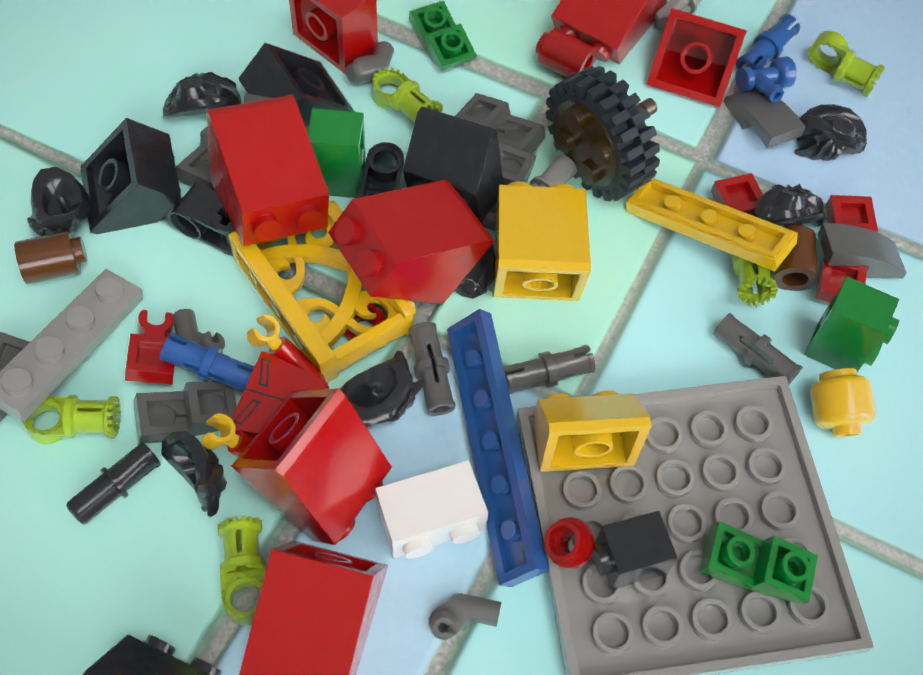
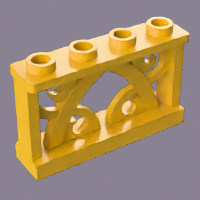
M334 200L329 202L328 228H324L327 234L322 238H315L312 236V231L307 232L305 236L306 244H297L296 235L286 237L288 245L266 248L283 239L279 238L243 246L236 231L228 235L236 263L293 344L324 375L327 383L336 379L338 372L399 337L409 335V328L414 325V314H416L412 301L370 297L366 290L362 291V283L340 250L333 248L336 244L328 234L331 227L342 214L340 206ZM289 263H295L296 274L293 278L282 279L278 276L282 270L291 272ZM304 263L326 265L347 272V285L339 307L329 300L316 297L303 298L296 301L293 296L301 289L305 281L306 270ZM369 303H378L388 313L385 321L371 327L362 325L353 319L355 314L363 319H375L376 314L367 310V305ZM314 310H322L332 315L333 318L330 320L323 313L321 321L313 322L309 319V314ZM347 329L357 335V337L331 350V347L334 346Z

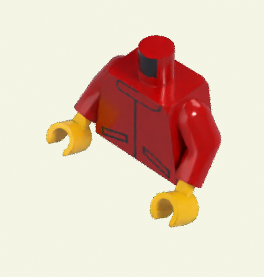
M263 314L256 318L258 324L266 329V337L254 328L247 331L248 342L255 347L267 345L270 348L269 353L261 351L232 418L225 414H216L206 421L207 425L217 428L221 435L219 437L213 433L205 434L202 437V443L207 449L215 450L226 445L229 453L239 457L291 391L329 389L324 375L309 358L285 336L278 337L280 325L276 318L269 314Z

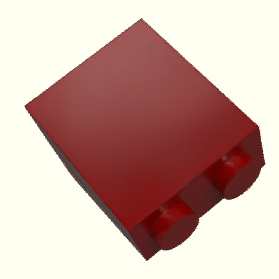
M560 0L551 18L554 28L596 47V58L598 60L607 62L610 59L620 65L656 21L654 19L655 13L667 3V0Z
M293 95L207 110L210 180L243 246L328 228L329 192Z
M445 180L352 199L328 232L370 297L444 304L494 243V239L449 181Z
M339 388L291 391L231 465L237 473L310 540L336 545L338 541L344 539L353 530L356 516L367 502L376 497L375 488L383 486V479L392 468L350 401Z
M295 540L271 549L239 675H356L388 565Z

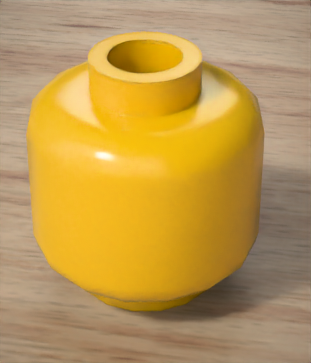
M844 368L820 373L819 381H816L810 387L809 393L814 422L822 429H832L835 438L862 434L861 426L869 424L876 417L871 382L865 376L857 375L856 369Z

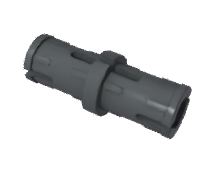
M731 313L724 317L713 332L715 337H719L744 357L743 363L749 367L755 365L769 377L786 376L790 385L803 368L770 344L772 342L770 337L766 334L758 335ZM741 339H746L748 342H750L752 345H754L756 348H758L760 351H762L764 354L770 357L774 361V363L771 364L770 362H768L761 355H759L757 352H755L753 349H751L749 346L743 343Z
M421 322L409 328V336L412 340L417 362L413 367L415 377L424 381L423 392L427 404V414L430 416L445 415L455 410L456 407L447 373L450 371L449 361L446 357L442 356L436 324L434 322Z
M582 345L581 347L554 354L545 351L538 353V358L504 365L509 394L544 384L547 388L557 386V382L560 380L595 372L593 353H588L591 348L588 345Z

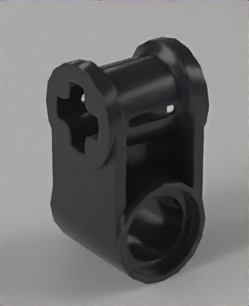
M381 142L369 149L356 198L404 188V153L400 147L390 142Z
M195 182L168 214L170 222L187 237L198 239L225 254L233 256L228 235L235 232V229L217 192L207 184Z

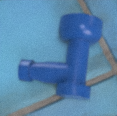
M788 56L774 59L767 68L752 70L750 67L739 68L735 75V82L740 91H749L756 88L759 92L766 95L770 101L775 103L780 101L784 95L782 88L794 85L797 69L792 58Z

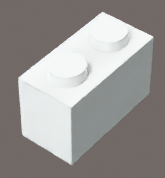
M469 460L375 488L377 509L393 559L403 555L407 559L419 558L430 553L435 545L451 540L454 544H463L474 540L481 534L480 531L486 529L488 511Z

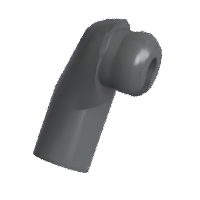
M386 41L378 42L373 55L359 57L347 66V79L356 85L372 83L374 74L378 73V70L384 71V68H389L394 47Z
M180 309L173 314L177 335L208 348L211 345L217 346L222 349L221 353H223L225 347L223 336L218 332L213 337L210 331L206 333L199 332L195 312L192 309Z
M456 593L432 611L429 617V628L436 638L448 640L471 622L497 627L502 602Z

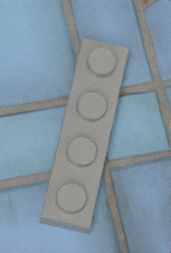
M105 269L0 371V410L24 423L143 300L142 288L108 269Z

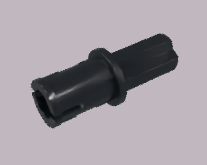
M139 442L138 446L109 469L102 467L100 469L102 475L67 502L68 511L79 523L87 524L120 496L124 499L129 496L127 491L154 468H158L161 465L157 456L144 442Z

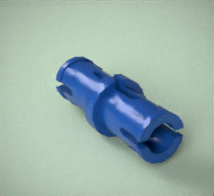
M783 14L768 31L760 33L754 39V45L737 59V70L745 63H748L746 67H750L752 70L761 69L769 61L778 58L783 52V47L800 32V23L795 24L788 30V27L797 19L790 14Z
M173 332L169 334V338L166 339L160 353V360L198 374L197 378L207 383L210 379L242 393L255 367L221 353L222 349L217 346L211 345L208 348Z

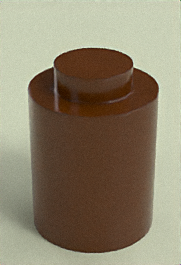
M803 224L784 225V228L797 232V244L776 271H773V280L776 281L777 287L783 290L801 291L808 289L818 281L816 233Z
M70 230L15 241L14 243L19 271L26 284L81 273V263L88 262L82 238H74Z

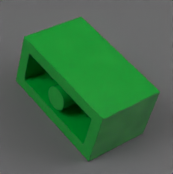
M312 108L309 126L305 125L329 196L356 198L366 162L364 113Z
M846 276L819 319L804 356L835 370L853 368L858 372L864 363L872 366L881 350L882 344L890 342L899 325L900 320L893 317L899 298Z

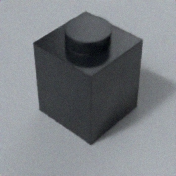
M660 511L602 526L592 552L596 570L600 576H607L611 590L666 575L678 559Z

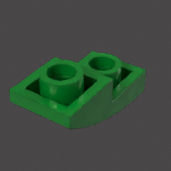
M444 0L409 12L408 19L429 57L440 70L476 59L477 55L462 24H455Z
M718 521L710 526L700 572L751 591L806 604L810 602L818 555L776 536L762 540Z

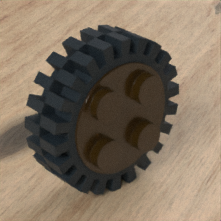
M589 66L550 89V97L546 99V106L550 109L545 111L546 119L553 123L548 126L549 133L553 135V144L556 151L560 150L575 163L577 173L574 178L580 177L582 179L581 185L586 191L592 188L593 196L597 198L603 196L604 201L610 202L614 200L615 202L642 187L655 177L657 173L655 168L660 164V159L655 154L660 152L659 143L650 140L657 135L655 126H646L645 120L658 110L657 104L652 98H647L640 102L641 99L636 92L629 96L627 94L629 84L624 79L617 82V74L611 70L605 73L604 67L601 66L595 68Z

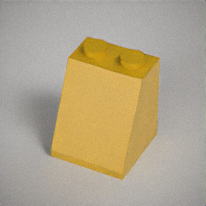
M512 182L508 185H499L496 206V260L493 297L559 301L580 300L591 273L586 189H575L569 184L535 187L526 182Z

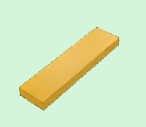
M652 178L650 182L638 188L626 201L628 213L772 271H776L797 244V232Z

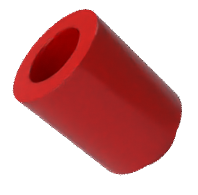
M554 28L549 33L544 32L537 42L535 53L538 54L539 64L569 78L579 71L593 66L597 56V48Z

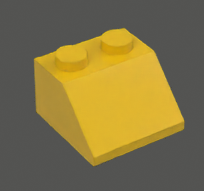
M601 391L592 396L571 397L568 394L558 393L550 395L545 399H538L533 423L540 472L634 466L652 427L651 418L633 393L618 394L615 391Z

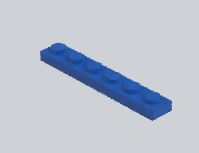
M478 309L447 328L478 485L488 511L486 524L499 586L513 587L548 572L549 567L492 314Z

